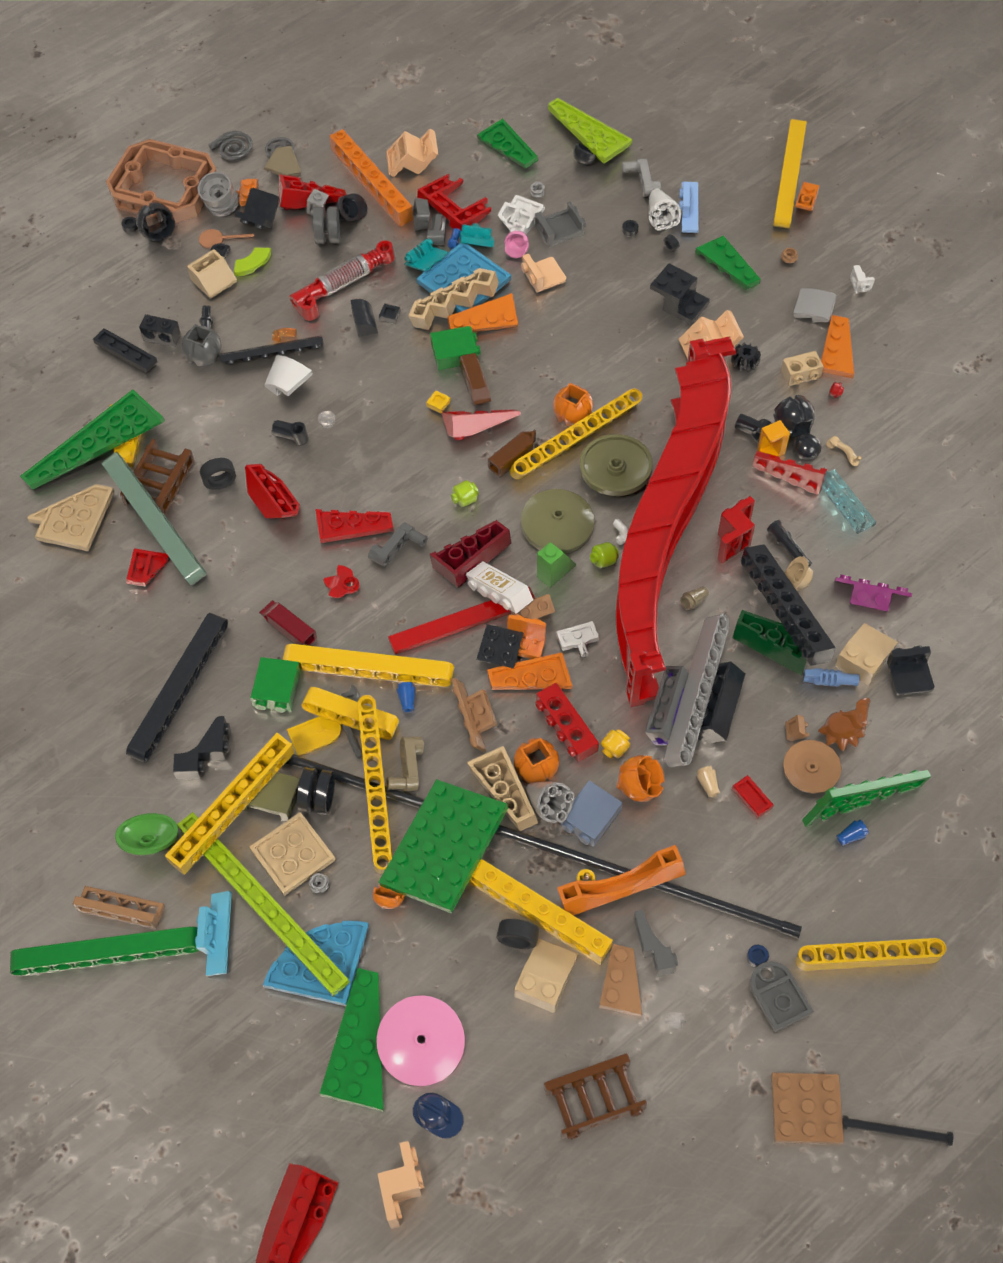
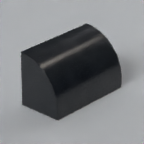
M363 299L350 300L358 337L378 333L371 304Z

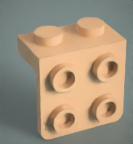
M529 253L523 255L522 271L526 274L536 292L566 282V276L553 257L534 263Z

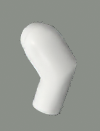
M616 519L613 522V526L620 533L616 537V541L619 545H623L627 538L628 527L620 519Z

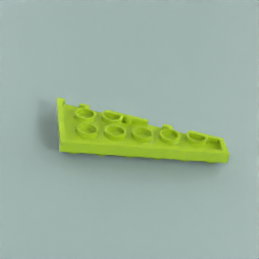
M556 98L548 103V110L595 154L603 164L632 145L633 139L565 101Z

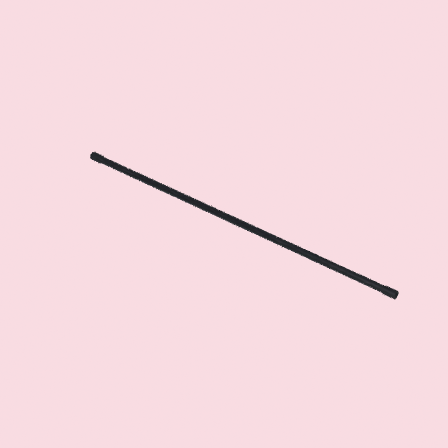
M293 754L285 763L303 769L305 767L315 768L318 774L322 770L334 771L335 780L366 790L364 778L299 757L296 754ZM372 781L369 783L372 787L380 785ZM384 786L386 797L420 808L425 800L399 790H386V786ZM499 825L495 832L496 835L616 876L631 870ZM669 882L652 887L778 930L780 933L798 939L802 930V926L781 921Z

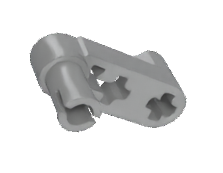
M647 159L622 162L623 173L632 171L639 173L644 197L650 196L654 189L661 190L660 181L651 180Z

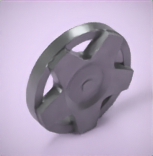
M284 137L270 140L265 146L267 158L270 159L276 148L285 147L287 143L292 146L295 153L294 143Z

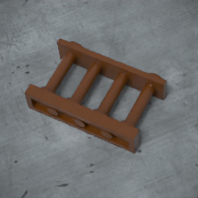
M152 439L150 444L145 447L144 454L133 473L142 485L161 490L158 497L152 498L165 515L195 460L192 451L185 448L182 454L175 455L159 450L156 440ZM156 456L177 462L172 469L152 464ZM149 470L169 476L166 482L160 483L146 479L144 476ZM121 491L120 495L123 503L128 506L130 502Z
M627 1053L544 1082L546 1096L552 1095V1097L556 1098L566 1126L565 1129L561 1130L562 1139L568 1138V1140H572L581 1136L580 1133L628 1115L636 1117L644 1113L643 1110L647 1106L646 1100L637 1102L626 1074L627 1068L630 1066V1059ZM611 1073L618 1075L629 1106L618 1110L615 1107L605 1080L607 1078L606 1075ZM591 1080L597 1082L608 1111L607 1114L595 1117L584 1087L586 1082ZM572 1087L577 1091L587 1121L574 1125L564 1097L565 1090Z

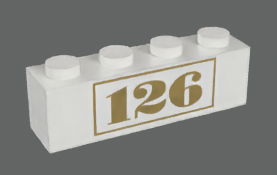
M483 561L466 573L469 580L468 585L473 591H478L483 597L490 598L494 603L502 605L506 610L518 613L533 601L527 585Z

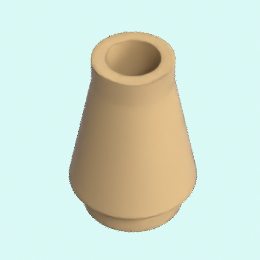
M706 766L697 770V779L708 794V797L720 794L716 771L713 770L712 766Z

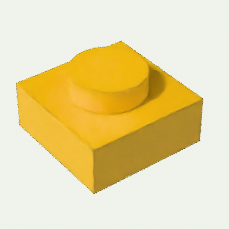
M435 391L426 402V406L442 414L451 402V397Z

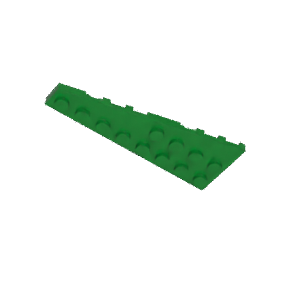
M132 389L20 475V477L33 490L162 424L165 420L160 413Z

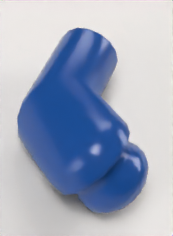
M453 229L447 243L450 249L455 248L459 244L460 229Z

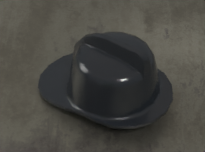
M356 193L341 196L334 206H338L340 220L344 222L362 219L366 216L368 210L364 198Z

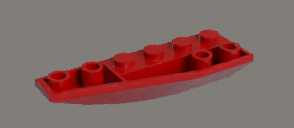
M289 1163L265 1226L255 1263H300L322 1228L339 1182L305 1166Z

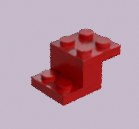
M751 496L739 500L735 506L727 508L721 513L718 529L721 543L717 558L721 564L743 551L744 548L751 546L755 524L751 521L755 500Z

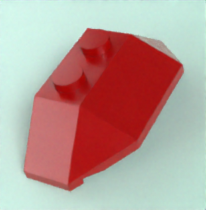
M249 464L245 466L247 493L265 518L297 516L300 504L279 477L271 471L264 469L265 466L262 464Z

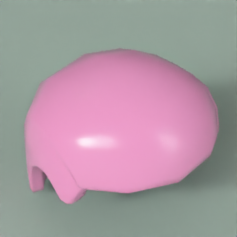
M514 230L509 232L504 240L505 252L512 258L523 257L529 248V239L522 231Z

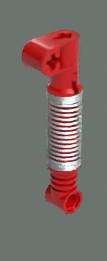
M387 240L380 241L371 252L361 253L355 256V258L350 259V261L348 260L342 265L340 264V266L335 267V269L330 270V272L322 274V276L320 275L315 278L313 283L289 295L291 304L305 320H315L319 316L316 300L321 297L326 298L343 287L345 288V286L350 285V283L368 275L374 267L392 263L395 259L393 244Z

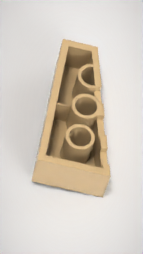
M504 746L467 762L470 772L493 799L508 805L509 808L505 814L519 831L538 823Z

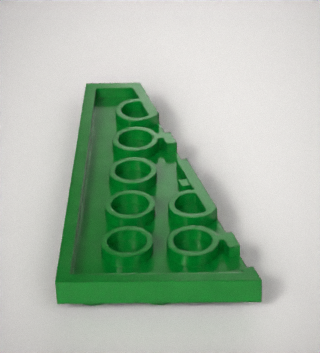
M914 770L904 775L903 773H898L890 778L884 776L876 781L865 780L857 785L850 783L838 789L837 787H832L825 792L826 794L816 801L817 804L802 821L805 827L810 826L815 819L821 818L824 821L835 815L838 811L840 814H844L870 805V800L879 797L881 801L887 799L888 796H891L896 791L898 794L921 787L932 776L928 770Z

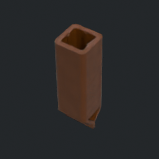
M476 353L460 356V369L474 405L491 402L489 389Z
M536 430L521 432L489 457V470L499 478L506 474L516 460L533 450V443L536 441Z

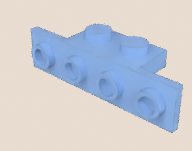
M682 182V189H679V199H682V201H679V207L682 211V232L698 233V182Z

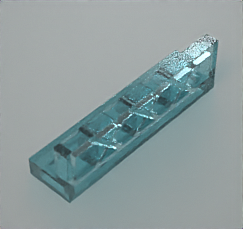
M835 469L830 472L827 471L822 490L854 531L858 534L875 526V519Z

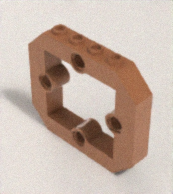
M148 139L128 146L107 179L106 184L117 209L137 214L144 205L148 206L151 202L161 203L170 209L175 224L198 216L204 206V202L198 193L199 182L208 173L217 171L207 153ZM147 160L171 165L174 169L183 168L197 172L195 176H188L183 180L185 192L178 203L156 198V194L153 191L137 193L129 190L132 184H139L143 181L142 168ZM157 213L147 216L158 219Z

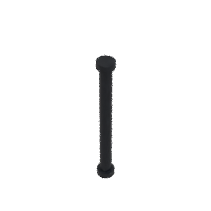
M843 1115L842 1118L843 1129L845 1130L854 1128L943 1142L947 1146L953 1145V1132H947L946 1134L850 1119L846 1115Z

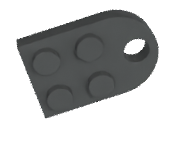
M770 961L764 962L755 968L750 979V988L774 1032L813 1014L814 1011L787 967L778 962ZM764 969L770 970L773 977L765 979L762 977L761 971Z

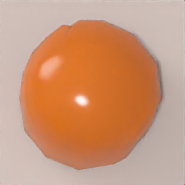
M379 885L378 888L374 887L372 897L378 906L384 909H395L403 903L405 895Z

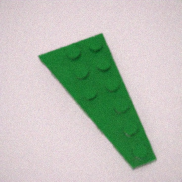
M357 968L319 1094L323 1097L384 1112L382 1062L377 1050V1033L381 1023L379 974L377 972Z

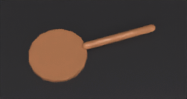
M209 229L201 233L199 243L202 247L211 249L214 244L222 243L223 239L254 237V234L223 236L220 231Z

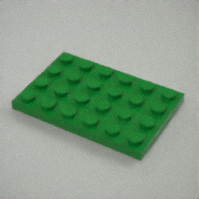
M436 779L395 851L392 860H390L378 881L379 885L452 913L507 812L508 805Z

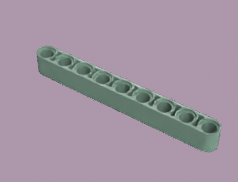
M115 452L103 461L102 465L187 582L193 586L206 576L205 569L121 455Z

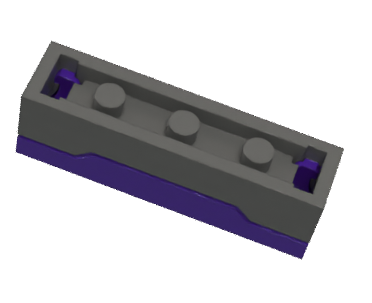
M666 666V671L663 673L645 731L655 745H668L689 674L684 666Z

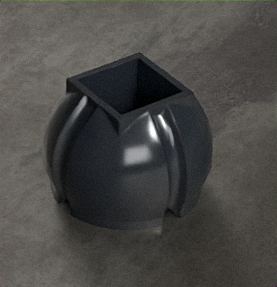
M151 202L148 206H142L137 213L136 224L138 230L148 240L162 241V238L167 239L175 228L172 212L161 203ZM157 213L159 222L148 226L146 217Z
M796 395L794 399L790 396L776 406L774 409L775 413L773 414L774 422L781 420L790 432V438L798 437L805 433L810 434L815 420V410L809 400L802 395Z

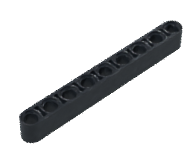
M213 613L206 615L126 749L127 756L144 763L150 759L224 635L228 626L227 619Z

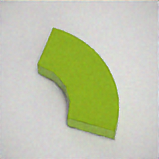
M254 248L248 257L237 259L234 275H248L254 273V270L259 267H263L271 256V248Z

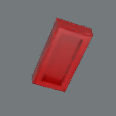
M748 775L732 785V790L757 819L774 807V804Z

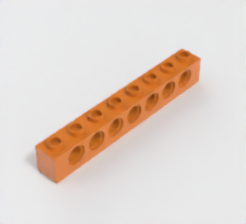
M343 129L329 135L333 153L397 225L401 227L413 221L412 205Z

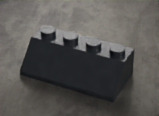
M732 661L719 663L698 736L699 740L709 743L727 740L746 674Z

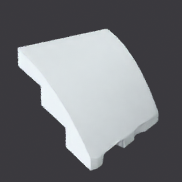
M515 195L511 203H504L498 217L511 232L517 230L527 235L535 225V213L540 211L543 213L545 207L540 203Z
M277 355L265 382V387L277 396L281 392L289 396L312 376V370L291 358Z

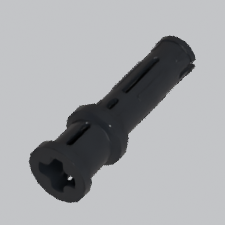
M776 520L771 523L767 528L768 533L773 534L777 539L776 542L782 545L793 559L799 556L805 557L810 567L812 562L793 541L791 533L786 531L781 525L782 522Z

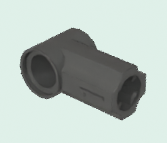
M436 214L432 217L431 228L428 230L427 239L430 238L432 240V245H445L446 218L442 214Z

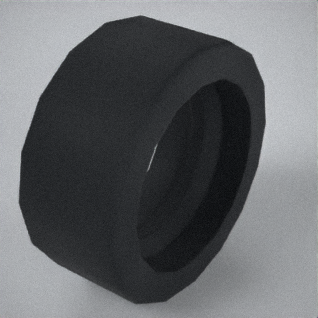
M223 457L205 462L199 471L204 486L211 490H220L228 487L235 481L237 476L232 461ZM225 471L221 475L211 476L217 472Z
M504 919L499 923L497 940L512 948L531 949L537 944L539 929L534 924L524 920Z

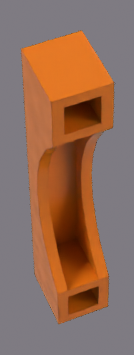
M676 845L655 852L639 866L618 876L597 881H574L557 887L565 911L574 916L684 876L686 873L680 853Z

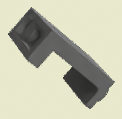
M571 201L567 202V209L545 217L541 211L535 213V227L548 247L584 235L586 222L583 217H580L577 207L573 206Z

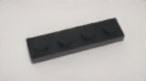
M105 328L93 338L94 344L145 373L158 362L155 356Z

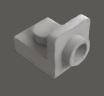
M314 189L307 199V214L313 216L314 207L325 208L328 194Z

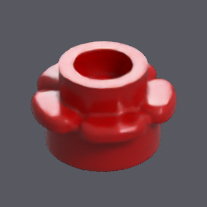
M834 382L832 384L829 395L833 396L834 399L841 397L844 387H842V383Z

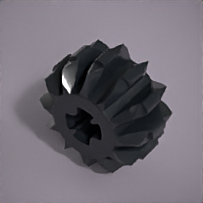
M745 342L742 345L737 344L735 348L736 354L731 356V363L734 364V368L739 367L740 371L745 369L747 372L750 369L754 370L759 365L761 357L757 346L752 347V343L746 345Z

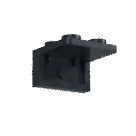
M251 188L244 212L236 210L234 217L240 218V222L248 225L250 222L255 223L254 227L264 229V227L272 229L280 197Z
M918 645L908 649L896 648L890 652L887 665L897 695L924 693L934 690L935 686L927 663L931 655L930 646L922 647Z

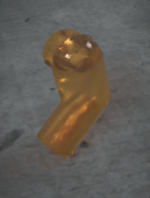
M291 328L274 330L272 332V340L280 342L281 336L296 338L297 330Z

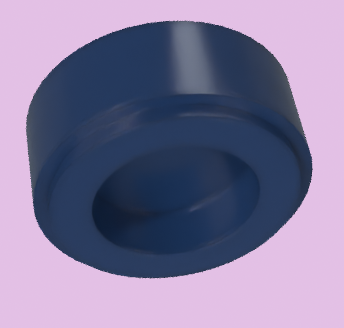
M753 945L749 948L747 960L750 965L757 967L768 961L769 952L764 946Z

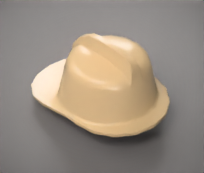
M802 556L795 558L785 571V575L797 591L806 588L813 577V570L808 566V560Z

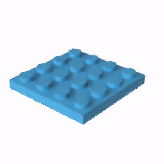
M460 243L445 255L441 261L436 262L429 270L422 273L416 279L420 286L432 293L442 287L444 289L452 285L453 281L463 276L465 278L474 273L473 271L481 268L496 272L499 281L496 289L497 292L511 280V274L468 244ZM477 294L473 307L483 304L490 296ZM456 305L454 310L461 312L470 308Z

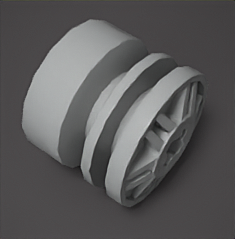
M212 172L200 180L198 193L211 214L223 217L235 211L239 204V196L226 174Z

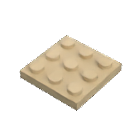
M301 812L249 847L284 896L336 861L334 855Z

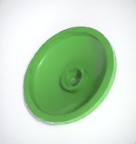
M147 813L127 819L117 828L115 833L116 844L123 851L133 855L156 854L174 843L178 836V826L172 818L163 814Z

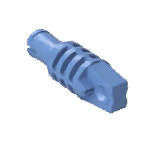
M805 669L803 682L820 686L829 685L831 687H838L840 685L858 686L859 674L842 673L840 670L835 671L834 669Z

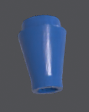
M412 682L398 684V689H396L402 706V712L414 711L416 688Z
M854 820L836 837L839 843L844 846L866 838L869 832L862 820Z

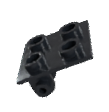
M486 624L476 660L514 669L515 663L518 661L517 656L524 633Z

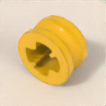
M583 869L577 874L576 881H583L580 879H584V876H589V880L595 881V875L591 870Z

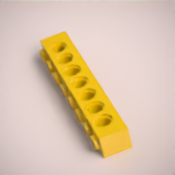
M276 733L165 855L168 862L185 875L295 753L293 745Z
M483 859L480 860L469 881L471 885L599 965L602 964L612 948V939Z

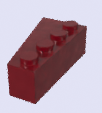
M495 520L476 530L475 534L471 536L466 535L460 538L461 541L453 545L448 544L444 546L443 550L437 553L434 551L429 555L432 567L458 588L468 580L466 573L482 561L485 563L490 562L512 544L510 530L498 520Z

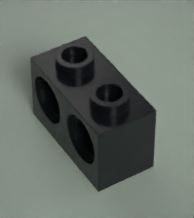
M145 314L139 326L143 341L175 347L181 336L178 321Z

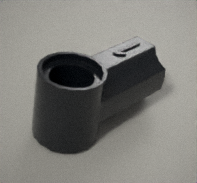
M740 414L735 423V428L751 434L752 438L759 442L761 429L772 423L767 419L756 420L745 414Z
M277 420L272 425V435L293 440L296 445H304L309 439L305 424L302 422H294L292 424Z

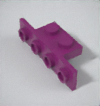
M841 574L840 578L835 577L834 580L854 585L850 604L888 612L892 593L912 597V593L908 592V588L897 586L896 590L890 589L889 584L878 582L877 586L871 585L870 580L859 578L858 582L852 581L851 576Z

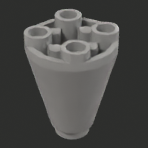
M533 782L525 788L526 796L540 818L551 823L564 822L575 798L574 793L568 786L561 782Z

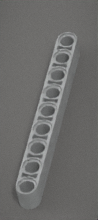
M725 614L707 617L704 620L665 753V762L669 767L689 765L692 761L730 626L729 619Z

